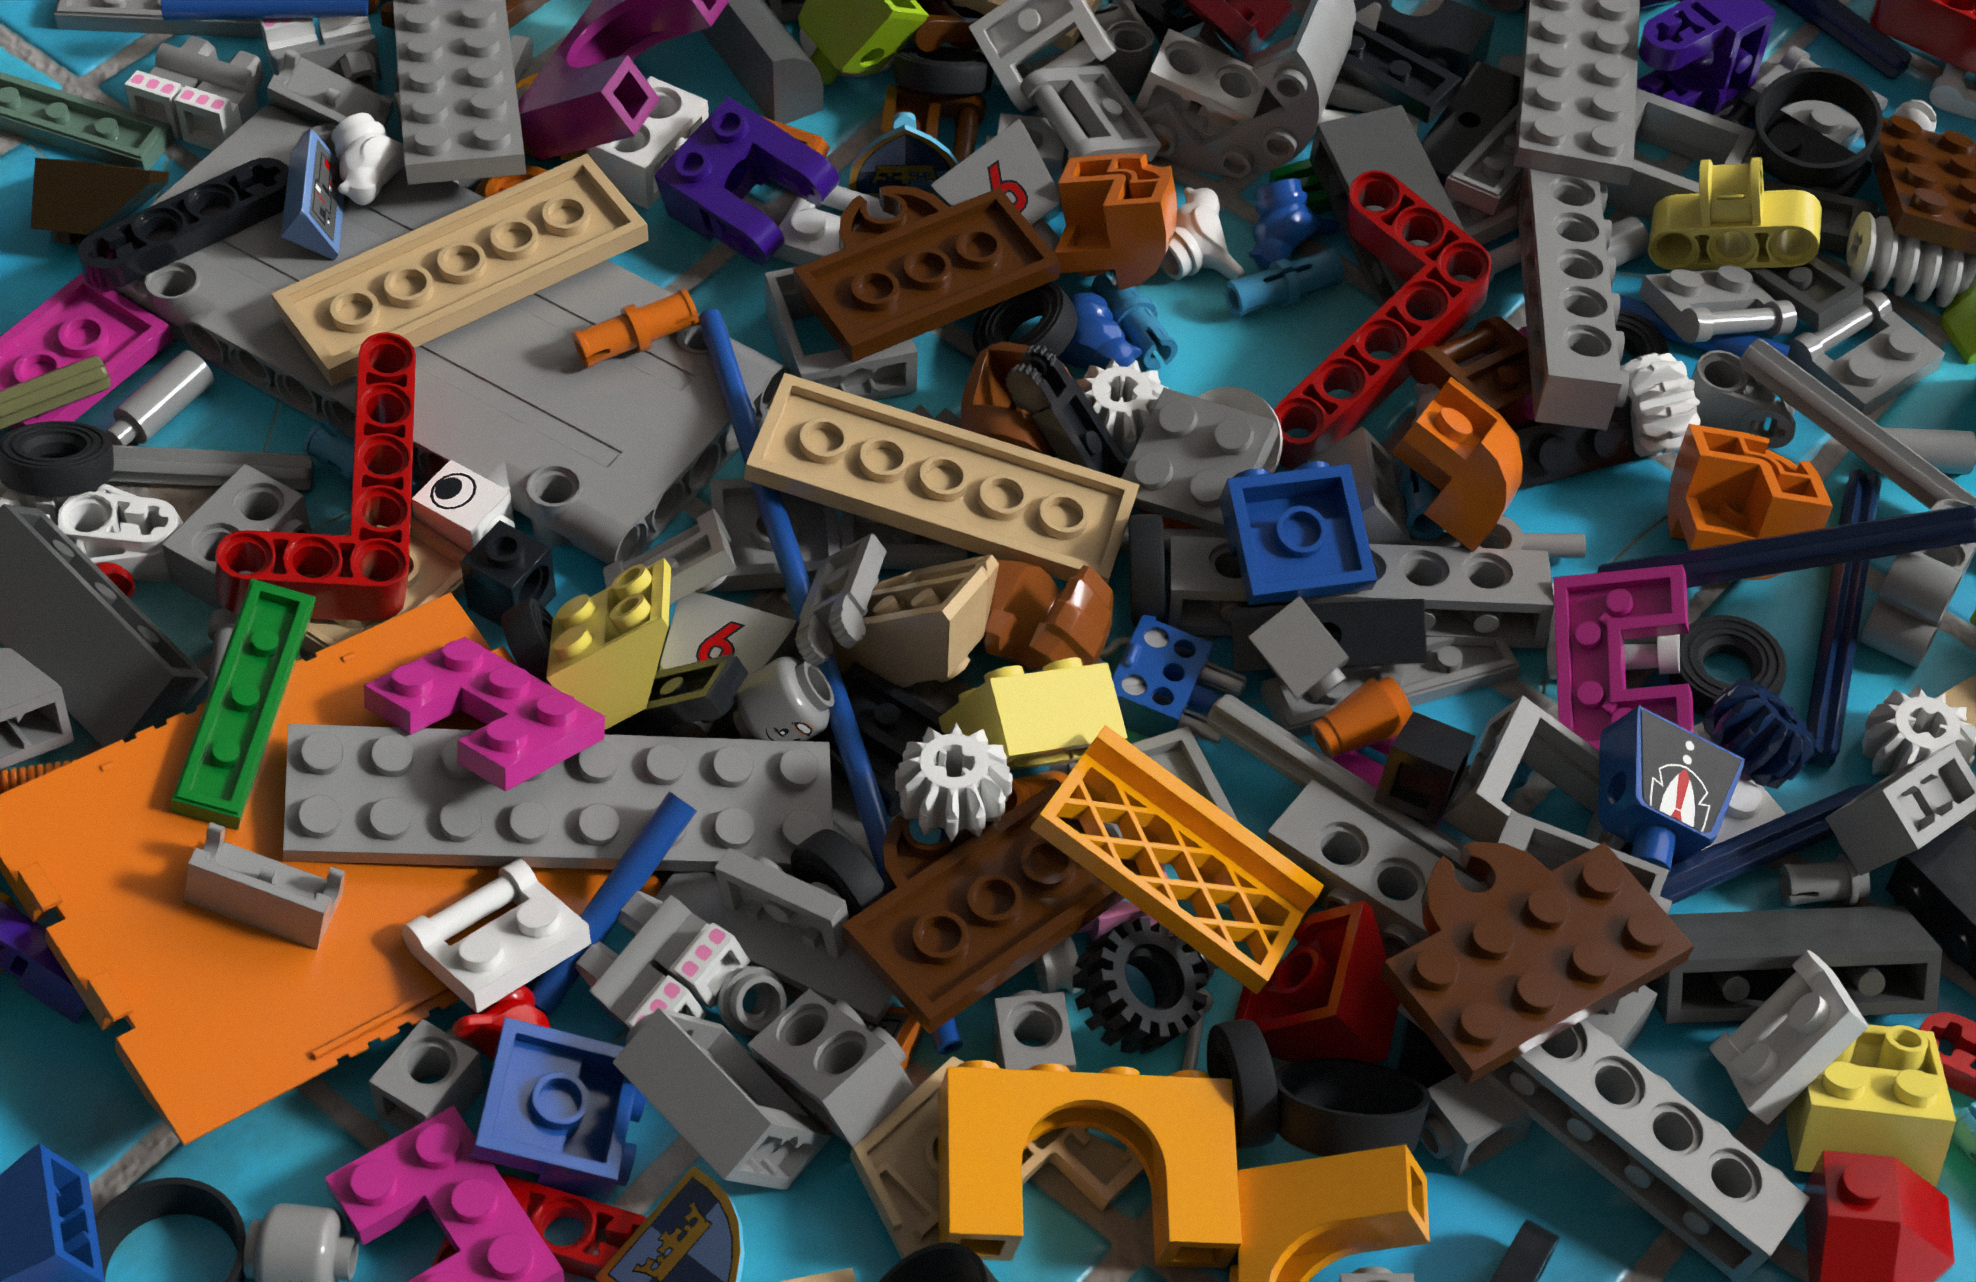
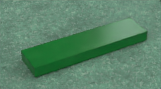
M251 578L172 796L170 812L206 822H213L236 830L239 829L314 611L315 596Z

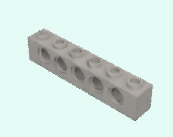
M1524 168L1516 195L1534 422L1607 430L1614 407L1624 406L1629 388V373L1626 370H1620V363L1624 352V332L1616 331L1620 310L1619 293H1613L1611 290L1615 277L1616 259L1615 256L1607 255L1611 240L1612 223L1611 220L1603 219L1607 204L1608 188L1606 184H1600L1596 180Z
M1171 536L1167 573V625L1192 635L1232 636L1231 608L1289 605L1294 601L1288 600L1248 605L1238 556L1231 557L1227 538ZM1369 544L1378 579L1372 590L1303 598L1306 604L1424 599L1426 637L1455 638L1451 645L1493 647L1494 640H1501L1508 643L1509 647L1545 649L1554 610L1548 551L1477 548L1472 552L1467 547ZM1324 626L1335 640L1341 641V633L1337 628Z
M1312 779L1267 831L1265 842L1324 885L1315 903L1325 910L1361 900L1367 902L1373 909L1384 949L1391 957L1430 937L1423 924L1421 899L1433 868L1440 858ZM1330 861H1339L1346 865H1338ZM1454 868V876L1458 884L1468 891L1477 892L1480 883ZM1386 896H1395L1400 898L1402 901L1392 900L1387 898ZM1643 985L1639 988L1638 993L1631 992L1622 997L1614 1014L1601 1009L1585 1019L1596 1028L1608 1033L1617 1045L1628 1052L1645 1029L1658 994Z
M1400 1004L1397 1010L1421 1029L1405 1007ZM1586 1019L1482 1077L1488 1084L1530 1110L1528 1113L1529 1117L1734 1282H1743L1771 1257L1810 1199V1197L1793 1185L1783 1172L1764 1162L1735 1139L1724 1125L1705 1115L1676 1092L1666 1079L1652 1073L1617 1045L1608 1033L1596 1028Z

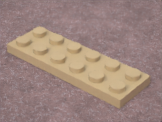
M586 153L273 292L271 295L274 309L330 385L333 386L357 375L359 350L361 344L368 337L377 333H394L407 339L416 348L649 241L648 225Z
M784 373L746 462L744 480L984 556L992 554L997 560H1017L1040 566L1051 577L1066 582L1069 581L1070 577H1074L1083 565L1089 566L1107 584L1140 485Z

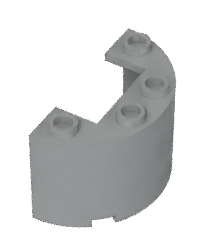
M1287 0L1302 18L1296 35L1239 60L1253 66V72L1266 86L1253 119L1203 140L1170 100L1141 112L1140 115L1162 144L1156 156L1165 157L1190 169L1233 178H1244L1248 175L1265 173L1283 166L1297 157L1313 137L1352 43L1353 26L1356 21L1354 0ZM1206 21L1180 32L1191 39L1237 59Z

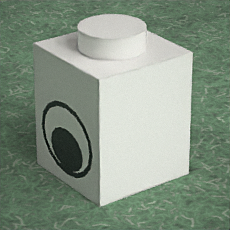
M450 460L411 499L415 519L468 553L499 520L515 528L510 491L453 460Z

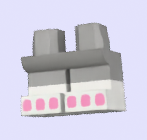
M368 17L316 18L321 45H319L315 33L313 18L259 19L266 56L273 74L279 75L285 61L284 55L287 49L290 48L300 53L301 57L377 93L378 80H382L376 38L372 33Z
M190 35L180 47L162 42L156 53L155 67L149 73L137 70L124 84L131 113L170 124L175 139L179 140L183 136L184 142L213 151L259 111L256 91L264 76L261 61L257 55L240 50L232 56L228 63L220 61L217 58L215 47L208 40Z
M636 891L621 909L618 918L622 927L632 934L634 938L620 955L600 941L592 944L576 962L575 968L591 987L589 991L605 1012L629 1032L640 1019L654 1013L658 1007L704 1019L706 1013L696 999L712 1009L718 1002L721 987L728 976L737 969L747 966L751 961L734 935L714 922L708 924L691 913L683 903L671 894L662 902L646 893Z

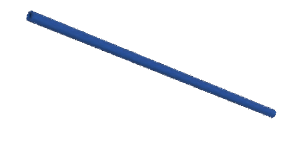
M708 309L698 316L699 325L746 466L760 429L721 312L717 309ZM751 482L797 625L799 626L798 618L811 588V583L781 492ZM832 651V654L829 655L830 658L817 666L826 677L834 694V705L829 708V723L878 873L886 885L883 868V842L890 827V821L834 652ZM955 1017L931 1033L938 1054H951L963 1046Z

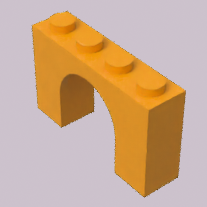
M972 1060L961 1063L957 1067H947L937 1094L939 1243L951 1242L965 1245L972 1249L981 1260L1012 1261L1023 1238V1151L1037 1138L1051 1131L1067 1127H1084L1104 1132L1116 1138L1127 1146L1141 1162L1151 1187L1155 1266L1227 1268L1238 1248L1242 1245L1232 1079L1210 1078L1208 1073L1200 1070H1181L1169 1076L1140 1075L1138 1070L1130 1067H1110L1099 1073L1070 1072L1068 1067L1054 1063L1035 1065L1028 1070L999 1069L996 1063L985 1060Z
M1406 1144L1238 1170L1242 1245L1238 1248V1264L1232 1265L1230 1268L1229 1282H1309L1327 1265L1350 1255L1430 1243L1427 1177Z

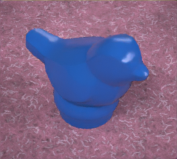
M1299 179L1275 181L1261 186L1255 191L1258 203L1255 204V210L1260 218L1253 226V238L1256 244L1254 249L1249 252V257L1254 259L1257 266L1263 271L1269 269V265L1274 261L1280 259L1289 260L1291 253L1310 236L1315 234L1333 235L1338 232L1337 221L1321 218L1306 206L1308 194L1302 190Z
M1088 292L1074 294L1069 297L1077 312L1078 323L1072 340L1057 357L1058 360L1083 369H1088L1089 365L1106 369L1111 358L1119 366L1128 367L1142 354L1139 347L1133 346L1125 340V334L1117 322L1113 321V314L1103 297Z

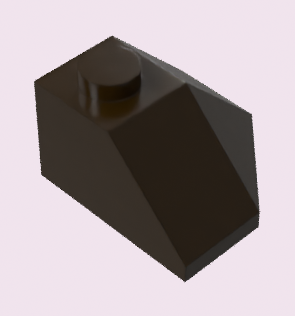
M35 158L30 229L51 231L50 242L80 245L87 235H91L133 214L168 184L169 172L151 169L142 170L139 167L79 160Z

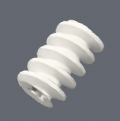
M1863 211L1857 216L1848 237L1846 257L1847 264L1850 266L1849 279L1860 285L1870 271L1872 272L1871 286L1875 290L1882 291L1890 277H1893L1892 289L1894 295L1903 297L1908 292L1912 283H1915V300L1925 302L1931 296L1934 288H1936L1935 300L1937 306L1947 308L1956 294L1962 293L1970 286L1976 274V255L1894 233L1889 217L1880 216L1875 219L1870 212Z

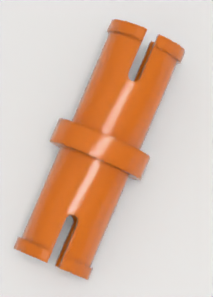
M683 288L675 294L639 308L634 304L625 306L620 310L621 315L581 331L576 330L572 332V337L575 341L577 353L583 365L588 369L593 367L594 364L634 348L638 353L651 349L652 341L687 327L699 325V318L697 317L698 313L690 294Z

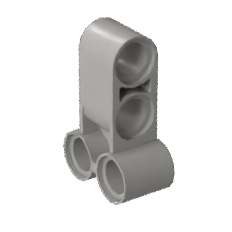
M1944 499L1935 503L1930 511L1970 504L1957 499ZM1976 543L1897 555L1881 587L1878 601L1865 624L1859 642L1918 669L1943 619L1942 617L1974 556Z

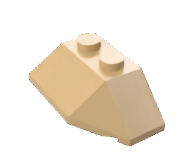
M991 554L915 569L878 581L877 585L873 588L867 605L868 612L863 618L866 633L862 637L861 643L850 649H845L843 645L841 646L836 641L835 636L832 635V630L829 631L833 652L840 672L845 673L854 662H857L893 685H899L901 688L931 680L946 682L960 674L970 662L968 654L985 636L999 568L997 560Z

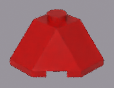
M1364 900L1310 914L1293 934V937L1299 943L1276 966L1269 981L1261 991L1255 994L1243 985L1234 1020L1249 1019L1254 1021L1263 1034L1270 1056L1289 1062L1319 1058L1348 1059L1368 1063L1386 1061L1400 1001L1379 976L1387 956L1372 907Z
M1822 1151L1803 1189V1193L1810 1197L1804 1207L1809 1282H1936L1952 1268L1955 1258L1947 1196L1896 1157Z

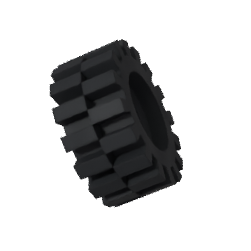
M1138 918L1132 923L1129 919L1092 942L1085 948L1087 951L1078 957L1075 966L1082 970L1073 975L1072 987L1085 990V993L1075 998L1078 1011L1089 1007L1093 1014L1092 1017L1084 1021L1091 1031L1102 1026L1105 1032L1100 1040L1109 1047L1121 1040L1120 1052L1128 1054L1140 1049L1141 1054L1152 1052L1187 1032L1188 1028L1194 1026L1201 1018L1197 1011L1206 1006L1208 997L1196 992L1207 985L1206 973L1194 974L1192 968L1201 962L1197 952L1194 951L1186 956L1181 949L1186 942L1176 935L1169 939L1167 937L1169 930L1158 922L1150 926V918ZM1125 964L1134 966L1148 979L1154 992V1009L1143 1004L1131 991L1125 975Z

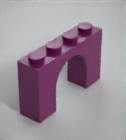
M593 0L518 101L522 139L539 161L635 136L660 98L632 60L642 52L663 41L710 28L730 0Z

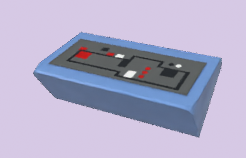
M310 129L290 152L281 237L335 260L339 256L345 197L344 194L338 191V187L344 181L340 178L338 159L319 135Z

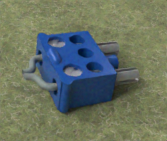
M1142 615L1132 638L1125 636L1114 639L1108 647L1103 649L1096 664L1104 663L1101 658L1113 655L1121 646H1127L1112 678L1126 729L1151 738L1189 726L1193 736L1215 745L1219 744L1223 735L1209 727L1206 716L1191 711L1188 708L1192 706L1209 713L1214 703L1219 699L1220 694L1199 686V683L1202 682L1238 697L1245 689L1247 678L1242 674L1208 661L1214 643L1156 621V616Z

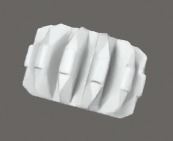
M1670 352L1664 354L1651 353L1629 360L1628 363L1620 366V370H1626L1629 373V388L1626 401L1630 405L1634 451L1640 457L1648 455L1656 457L1679 450L1688 424L1700 425L1701 422L1697 414V405L1700 404V401L1695 397L1693 390L1695 381L1688 379L1685 364L1682 361H1676Z
M1111 358L1106 369L1089 365L1084 379L1076 381L1120 451L1129 461L1163 388L1169 389V387L1160 385L1161 381L1159 380L1158 371L1141 373L1137 360L1128 367H1121Z
M1919 685L1909 692L1908 695L1893 689L1890 695L1885 697L1882 704H1877L1876 708L1871 710L1865 723L1866 731L1862 741L1863 750L1861 755L1873 760L1871 764L1872 776L1890 775L1894 771L1953 742L1958 747L1968 766L1971 767L1975 759L1973 753L1976 744V727L1965 723L1967 720V707L1950 708L1946 704L1945 691L1937 697L1931 698L1926 696Z
M956 722L949 734L941 735L928 727L925 736H923V743L907 742L906 750L903 752V762L899 763V769L895 772V789L899 791L900 807L904 812L905 819H919V826L924 836L937 828L945 829L952 843L961 829H967L980 837L982 830L985 828V821L1000 822L1001 816L1005 812V801H1008V795L1012 793L1013 776L1009 773L1007 756L1004 753L1003 745H988V738H986L984 729L970 736L963 735Z

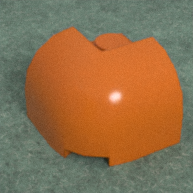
M1146 153L1070 157L1058 182L1066 227L1054 251V254L1061 262L1060 273L1078 272L1082 276H1097L1108 270H1115L1119 290L1142 284L1157 272L1176 229L1177 195L1171 165L1158 167L1148 164Z
M1450 377L1391 452L1440 490L1424 514L1472 552L1478 548L1503 516L1522 480L1523 461L1517 434L1498 412L1452 377Z
M1688 424L1671 476L1668 496V526L1670 538L1686 540L1689 550L1822 529L1826 526L1833 505L1819 473L1811 462L1800 461L1797 466L1791 460L1767 450L1770 442L1769 438L1745 432ZM1784 573L1742 580H1766Z

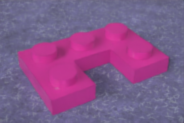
M1683 564L1553 577L1558 721L1599 751L1601 731L1638 705L1694 733L1693 697L1689 684L1626 689L1625 639L1689 634L1687 584Z
M466 637L451 641L444 647L411 663L401 665L392 672L364 685V708L394 726L399 727L409 735L459 710L485 723L486 726L457 740V763L503 791L519 785L600 742L605 736L604 715Z
M454 1105L324 1177L329 1193L363 1246L427 1209L430 1211L456 1251V1254L407 1282H565L562 1267L492 1162L470 1157L475 1137Z

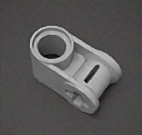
M1113 0L1111 4L1098 7L1094 13L1099 24L1109 35L1116 48L1114 54L1103 61L1099 60V62L1107 66L1126 95L1138 94L1153 63L1155 36L1152 29L1147 26L1136 11L1132 0ZM1082 34L1075 42L1076 45L1084 40Z
M1721 350L1709 351L1702 355L1691 377V380L1695 381L1693 389L1695 397L1700 401V404L1697 405V414L1701 420L1700 425L1769 438L1770 442L1767 448H1780L1789 444L1794 438L1796 423L1793 418L1795 409L1782 399L1775 400L1776 395L1740 369L1738 365L1740 361L1739 356ZM1766 417H1771L1769 429L1764 430L1763 426Z

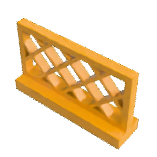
M1104 725L1030 827V829L1255 994H1258L1269 981L1302 917L1318 898L1324 887L1321 882L1106 725ZM1058 817L1079 819L1085 834H1080ZM1103 822L1117 824L1124 839L1109 837ZM1120 859L1135 860L1142 876L1136 875L1126 868ZM1159 863L1173 865L1180 880L1166 879ZM1177 900L1190 901L1198 917H1193L1182 909ZM1215 904L1228 905L1235 921L1222 920ZM1233 941L1246 942L1256 962L1239 951Z

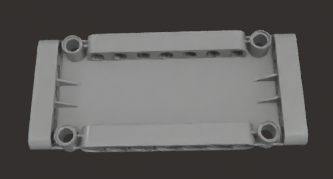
M267 105L149 207L258 158L278 159L289 168L290 152L309 129L319 135L338 161H340L335 152V144L332 141V133L337 124L315 126L276 105ZM401 168L381 187L377 197L367 205H359L345 195L339 256L335 260L282 238L283 210L272 217L113 290L143 309L151 311L154 316L169 324L172 339H186L190 347L208 362L318 422L323 419L329 420L354 440L357 375L331 386L275 311L271 293L485 198L453 181L408 185L406 169ZM212 205L202 209L200 214L216 216L227 211L228 207ZM160 229L150 233L147 239L162 241L169 239L176 232L170 229ZM608 260L414 348L416 368L412 473L429 482L450 460H453L510 491L513 512L516 510L530 518L531 530L540 542L550 546L571 544L608 565L618 559L626 563L642 554L739 450V444L700 325L690 326L652 341L651 349L638 353L634 348L594 364L591 368L587 369L583 365L577 353L572 332L576 330L581 331L621 315V308L630 304H634L639 308L672 295L671 292ZM729 337L758 426L760 427L765 420L784 373L791 375L790 368Z

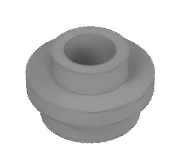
M758 966L739 968L728 976L721 987L718 999L719 1012L724 1023L731 1030L746 1036H757L786 1010L787 997L784 986L780 979L768 969ZM753 988L757 994V1002L752 1010L745 1012L742 1007L743 998L747 990Z

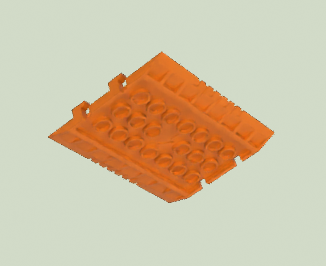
M451 592L322 649L314 654L315 658L305 662L302 658L296 661L239 829L225 827L224 841L324 879H327L331 867L346 872L343 895L317 950L184 901L188 862L195 848L203 850L210 822L170 812V806L206 702L196 706L197 711L186 715L182 712L166 719V725L157 729L151 726L135 733V739L126 743L123 740L117 741L0 794V870L33 922L45 917L46 911L54 907L62 921L46 928L45 942L102 1030L115 1025V1022L123 1017L126 1019L132 1030L116 1037L115 1051L146 1100L184 1146L338 1065L337 1059L348 1055L351 1059L368 1050L369 1042L377 1038L383 1042L400 1033L398 1027L406 1023L413 1026L422 1019L429 1018L430 1010L436 1007L444 1010L460 1001V998L413 956L403 940L401 927L420 915L430 918L498 878V871L502 867L283 861L288 724L396 727L364 708V685L392 672L401 665L411 663L444 647L447 643L463 637L477 642L482 647L518 667L504 646L492 650ZM459 710L425 728L478 730L486 726V724ZM530 867L538 882L578 916L581 915L613 870ZM653 872L640 891L655 898L663 885ZM513 901L445 942L449 946L455 944L518 905Z

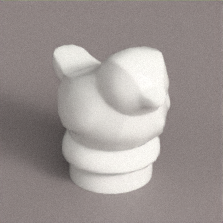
M368 113L351 115L341 121L334 129L332 141L335 144L336 155L340 159V178L344 181L339 185L338 191L341 194L347 195L359 205H367L377 197L384 184L401 168H405L403 143L388 137L384 126L375 121Z
M1186 187L1184 189L1186 201L1177 210L1176 229L1166 255L1160 264L1161 269L1174 280H1180L1185 276H1193L1201 268L1218 271L1230 280L1242 278L1245 275L1244 269L1227 251L1219 219L1220 204L1217 194L1208 188L1192 189Z

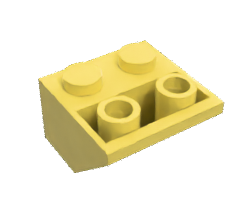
M665 558L647 567L643 564H638L628 568L617 576L612 586L591 597L587 594H582L572 598L553 617L546 678L554 688L574 697L577 701L604 715L605 730L647 708L669 627L671 567Z
M1077 657L1066 658L1047 664L1042 668L1043 671L1024 674L1023 667L1019 665L1007 666L988 672L984 675L985 683L980 687L959 694V703L938 718L941 731L944 734H949L956 722L963 735L966 736L984 729L986 738H988V745H1003L1009 771L1077 761L1082 757L1104 725L1125 740L1128 738L1108 662L1083 666L1081 658Z
M1868 1024L1869 1027L1787 1106L1786 1129L1793 1168L1795 1171L1812 1172L1823 1150L1896 1157L1932 1186L1937 1187L1956 1124V1118L1934 1032L1917 1030L1905 1025L1888 1027Z

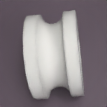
M1071 936L1034 961L1037 981L1042 993H1053L1059 989H1067L1070 994H1076L1081 991L1080 988L1072 987L1073 975L1080 972V968L1075 966L1078 956Z

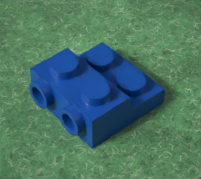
M1313 461L1302 464L1293 471L1269 473L1266 469L1255 468L1239 472L1232 478L1227 479L1220 495L1219 503L1231 557L1238 556L1248 605L1295 600L1299 596L1303 599L1373 589L1378 579L1351 464L1330 466L1325 461Z
M505 1017L500 1028L470 1157L537 1173V1184L606 1203L615 1184L626 1187L629 1181L637 1145L625 1142L630 1121L637 1123L640 1121L647 1100L612 1063L624 1047Z

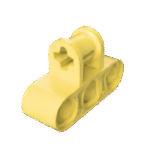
M1752 157L1750 162L1746 164L1713 165L1711 159H1703L1700 161L1699 193L1666 196L1654 206L1648 253L1650 259L1657 266L1666 270H1713L1726 265L1737 266L1742 269L1805 265L1818 254L1822 216L1821 204L1813 194L1802 190L1764 191L1761 157Z

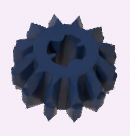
M1740 678L1731 687H1726L1713 700L1714 704L1705 713V718L1702 720L1705 731L1710 735L1711 742L1744 758L1741 774L1748 775L1757 785L1778 789L1787 780H1793L1806 767L1804 764L1813 756L1814 748L1816 747L1814 736L1807 730V724L1798 718L1793 708L1787 706L1777 693H1771L1762 683Z

